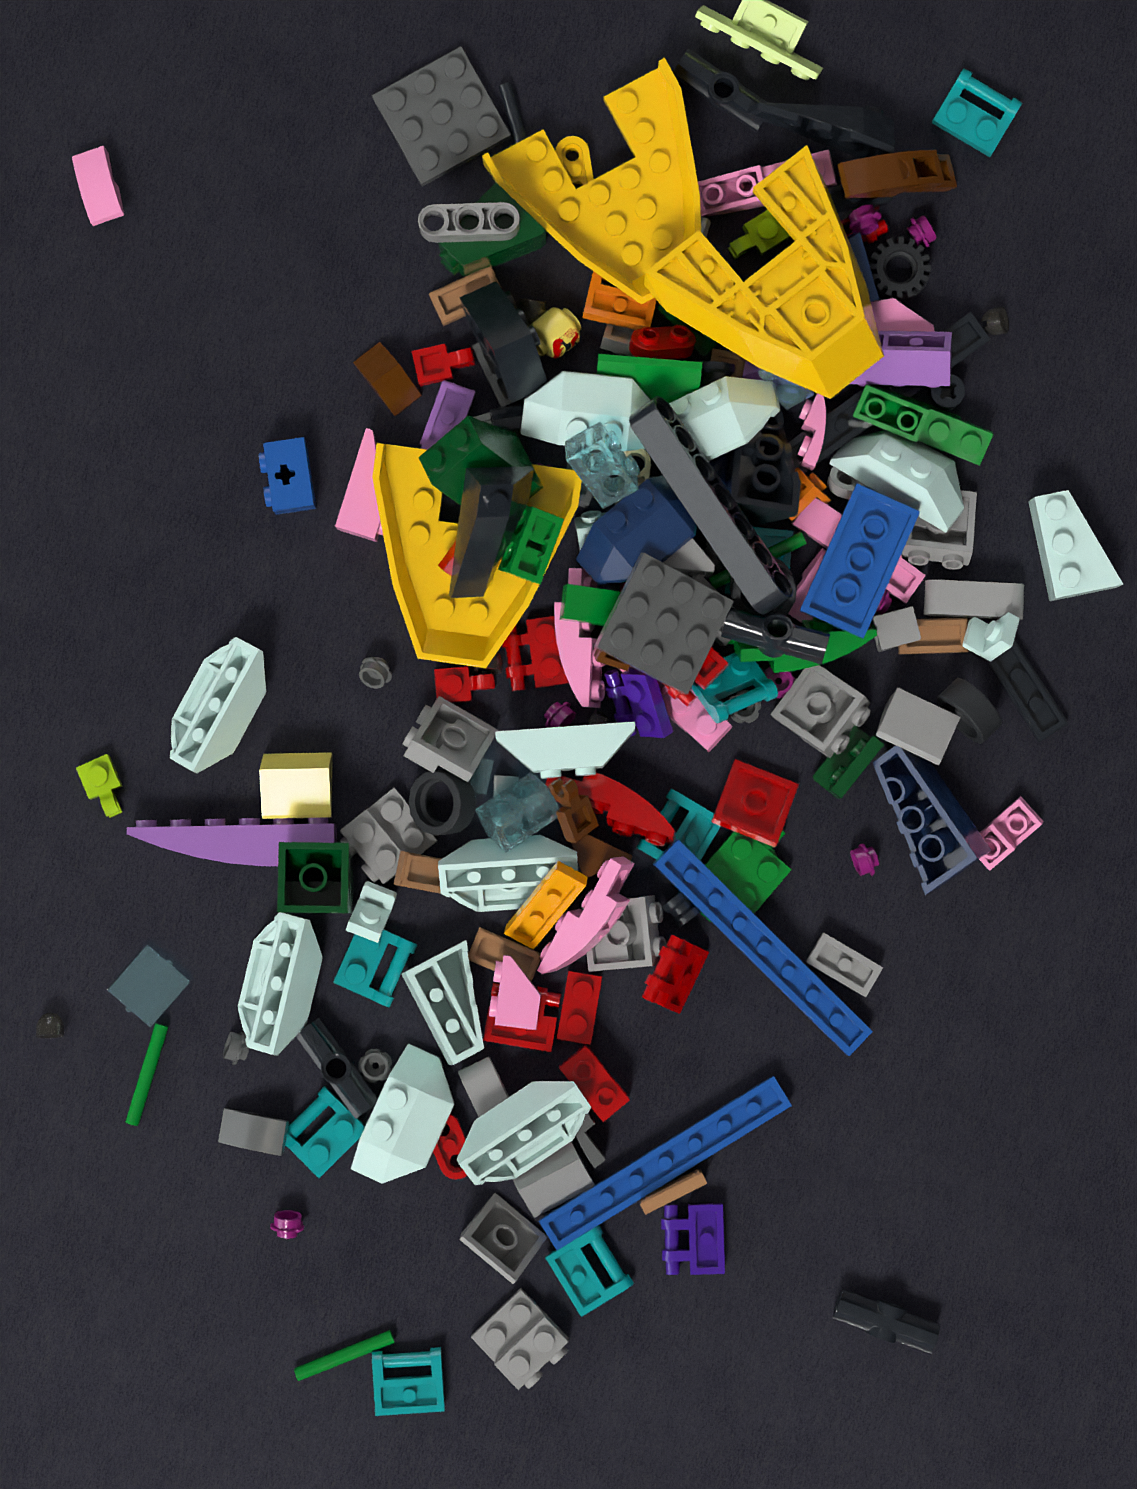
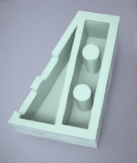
M1069 490L1037 496L1029 501L1049 601L1113 589L1123 585Z
M466 940L402 973L448 1065H454L484 1049Z

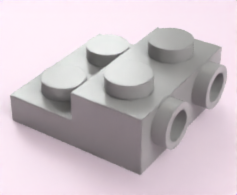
M961 491L964 505L963 512L947 532L940 530L918 516L901 554L902 558H908L909 563L919 566L926 565L929 561L942 562V565L947 569H960L963 565H969L973 553L977 492Z
M820 665L806 668L801 672L790 690L770 715L799 735L805 742L831 758L834 752L841 754L850 741L847 735L854 725L860 727L867 720L870 714L868 706L871 703L863 694Z
M438 696L432 708L425 705L416 721V723L421 725L420 728L412 727L405 738L403 745L408 747L404 756L432 773L435 772L439 765L469 782L498 729Z
M395 787L340 830L344 835L340 842L350 843L352 856L358 852L366 862L361 868L373 883L380 880L385 884L396 875L400 851L422 854L438 841L434 835L425 833L415 824L410 814L409 804Z
M655 895L627 898L630 901L620 918L603 939L587 952L589 972L646 967L658 964L661 957L658 955L662 945L666 947L667 944L663 936L659 937L658 923H661L663 920V909L660 902H655Z
M522 1288L471 1335V1338L495 1362L494 1365L518 1390L523 1385L528 1389L532 1387L542 1377L543 1373L540 1369L548 1361L554 1365L568 1352V1349L565 1347L568 1343V1337Z

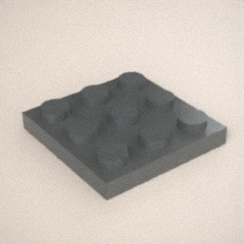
M462 47L453 50L372 95L375 104L422 187L511 138V134Z
M640 553L594 647L680 693L688 695L734 601L648 554Z

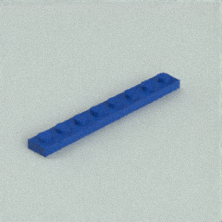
M676 839L653 863L681 893L847 1056H850L873 1032L679 839Z
M771 1076L540 1218L539 1222L555 1249L559 1250L792 1105L775 1077Z

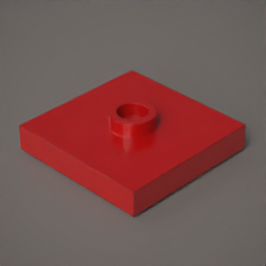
M735 759L711 822L776 847L799 784Z

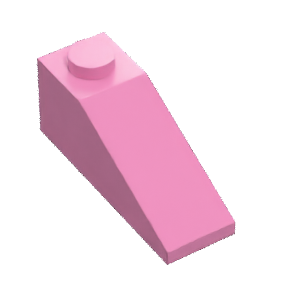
M366 428L335 527L337 530L377 542L379 534L383 535L372 479L376 440L373 430Z

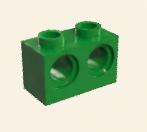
M526 506L503 554L498 570L528 582L541 584L564 519L535 507Z

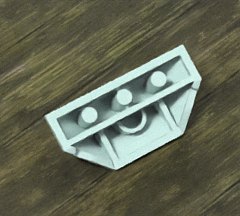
M562 371L524 399L521 434L557 445L619 451L645 449L632 430L629 417L648 403L650 399L633 378Z
M727 376L669 403L708 461L748 443L765 426L769 418L774 417L780 411L776 385L773 381Z
M882 430L853 438L843 445L830 460L829 464L876 492L920 511V518L944 532L950 529L963 512L964 505L955 462L918 440L914 442L890 431Z
M235 637L229 641L228 645L219 648L204 659L172 718V750H170V759L195 773H199L234 753L266 694L263 651Z
M635 722L497 731L495 733L497 742L533 773H540L541 779L562 777L561 771L575 770V776L596 775V769L603 768L633 734Z
M542 835L471 840L438 861L441 894L446 897H452L460 904L477 912L519 909L557 861L578 871L577 851Z
M281 912L274 917L275 920L267 925L253 941L238 1004L242 1028L246 1034V1046L271 1055H278L307 1025L323 959L310 920Z
M411 1044L406 1046L389 1074L360 1137L351 1167L352 1170L382 1184L427 1166L455 1105L439 1057Z
M533 1081L474 1121L458 1155L457 1162L474 1185L483 1184L484 1182L516 1179L575 1138L583 1123L585 1114H588L591 1106L574 1081Z

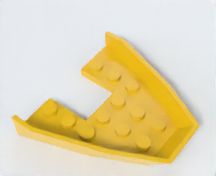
M665 58L659 60L657 69L604 96V102L635 158L575 189L544 129L490 157L489 153L482 155L483 165L495 182L578 261L641 305L655 298L644 286L645 272L695 232L701 231L700 192L682 90Z
M806 145L755 185L752 191L795 241L743 282L702 232L698 230L645 272L644 286L667 312L758 368L831 399L883 358L884 355L865 279L825 181Z
M377 443L372 475L393 588L417 658L487 668L530 605L540 584L528 582L499 571L498 565L483 597L451 598L449 596L451 576L444 572L438 564L455 543L459 523L440 521L443 493L431 484L418 458L427 449ZM532 464L543 488L529 499L527 506L535 507L564 519L547 565L548 568L578 508L584 471Z

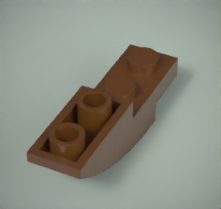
M937 150L890 153L838 164L841 184L846 198L894 197L902 192H944L957 187L949 154H937Z

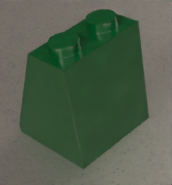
M495 183L476 203L504 202L515 206L520 217V228L517 235L505 241L439 242V256L442 258L440 262L453 275L459 272L463 277H466L489 266L493 268L541 249L546 244V230L502 187ZM502 214L495 219L494 223L500 229H507L512 226L514 219L510 215ZM467 215L460 221V226L465 230H472L479 224V220L472 215Z
M470 416L463 419L418 457L431 484L459 505L462 502L466 468L531 466L534 469L516 433ZM535 469L533 470L529 499L543 488Z
M279 842L277 912L353 913L354 876L350 843Z

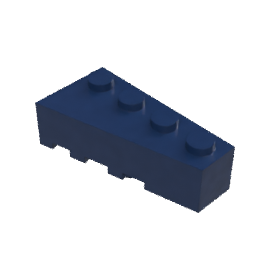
M894 746L872 762L888 803L893 805L898 821L896 823L900 833L905 835L911 850L909 855L913 866L918 868L923 881L921 886L925 895L941 887L992 851L930 761L899 746Z

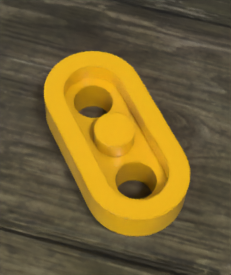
M576 136L563 138L557 144L555 152L573 185L580 184L583 186L594 180L589 148L586 142ZM569 151H575L579 157L575 161H569L566 158V154Z

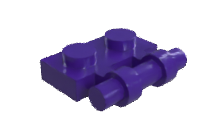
M634 668L621 674L622 680L617 669L605 673L608 684L605 689L608 697L612 698L616 709L614 714L616 723L635 722L640 737L665 738L673 733L656 679ZM626 696L629 699L631 708H629ZM635 727V731L633 732V734H632L631 736H634L635 734H637L636 727Z
M723 1203L688 1204V1218H678V1204L664 1205V1218H661V1229L665 1230V1249H662V1261H666V1274H680L679 1261H690V1275L725 1274ZM678 1230H689V1249H679Z

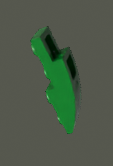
M869 384L865 385L853 413L855 418L914 442L918 440L979 466L993 437L992 431L962 420L958 415Z
M814 617L812 620H802V627L830 634L822 664L847 655L877 636V629L872 621L865 637L862 639ZM771 634L774 637H780L777 634ZM734 641V650L740 662L768 661L774 673L796 671L821 665L785 654L777 658L768 657L759 650V647Z

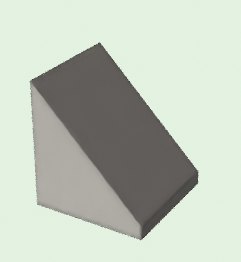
M494 775L493 797L518 798L519 777Z

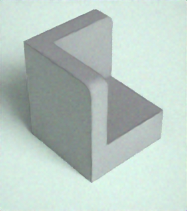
M913 606L874 616L872 619L877 629V636L874 638L878 652L921 639Z

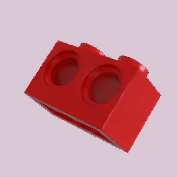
M586 1044L559 1065V1069L569 1081H574L589 1102L591 1108L603 1122L630 1101L626 1092Z

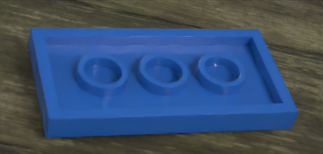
M857 483L799 611L863 639L920 511Z

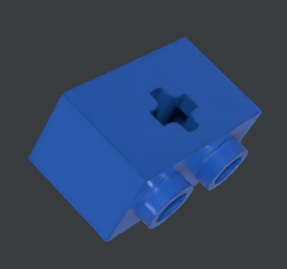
M305 438L263 443L264 452L259 453L261 473L268 474L269 486L263 487L266 507L272 506L273 512L276 515L316 509L308 447ZM288 468L291 474H295V477H291L289 480L290 484L285 485L278 477L283 475V469Z

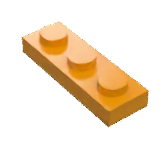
M557 861L506 924L504 934L534 950L585 888L588 877Z

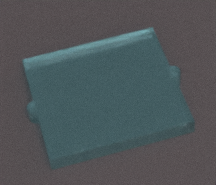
M147 945L108 991L126 1006L127 1012H133L149 1027H152L190 981L172 966L173 962L171 960L166 961Z

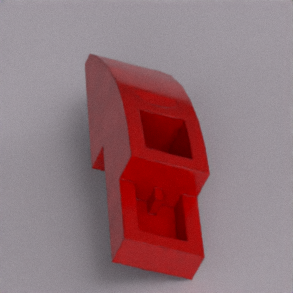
M599 773L584 776L582 782L574 780L578 787V794L588 795L594 813L603 814L604 811H608L607 822L608 826L613 827V832L631 837L632 833L645 836V841L657 846H665V843L672 844L676 840L675 830L664 816L648 801L623 784ZM564 776L559 777L562 779L563 784L571 779ZM547 778L545 783L547 794H551L549 785L558 778Z

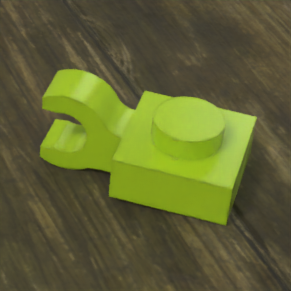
M767 210L743 225L742 228L747 235L731 242L728 250L734 260L754 248L762 256L788 240L790 235Z
M106 754L76 767L88 798L92 800L99 797L102 808L109 818L122 813L121 806L113 791L122 787V783L110 755Z

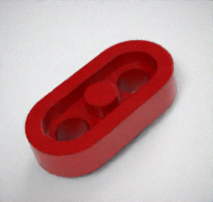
M682 325L655 328L645 327L637 329L632 333L628 348L635 357L681 359L692 355L696 337L687 327Z
M450 1114L446 1122L450 1127V1132L447 1135L440 1136L433 1153L445 1176L451 1179H462L467 1174L461 1166H453L450 1158L453 1155H459L466 1137L458 1119L453 1114Z

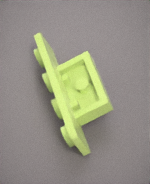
M742 0L733 20L706 6L698 9L695 15L696 18L702 20L700 24L704 28L715 33H719L721 30L732 36L730 40L736 45L746 49L751 46L761 51V57L773 64L782 62L792 67L791 72L801 79L809 80L811 77L816 80L823 69L821 66L794 53L808 21L768 0Z

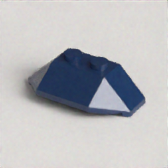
M663 475L648 478L593 523L576 560L597 585L626 582L640 553H646L663 563L696 535L697 525Z

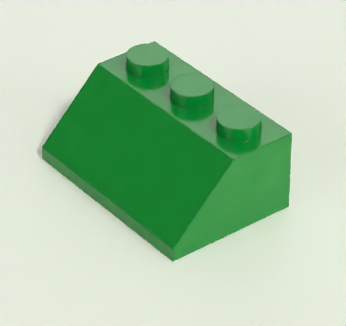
M598 354L597 374L633 378L650 400L660 396L668 403H671L700 389L702 362Z

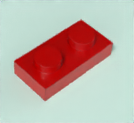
M568 970L557 1039L591 1045L602 976Z

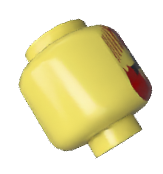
M553 307L531 324L540 339L541 344L536 346L540 356L546 354L551 358L557 359L580 340L579 331L581 330V325L574 314L566 308L561 310Z

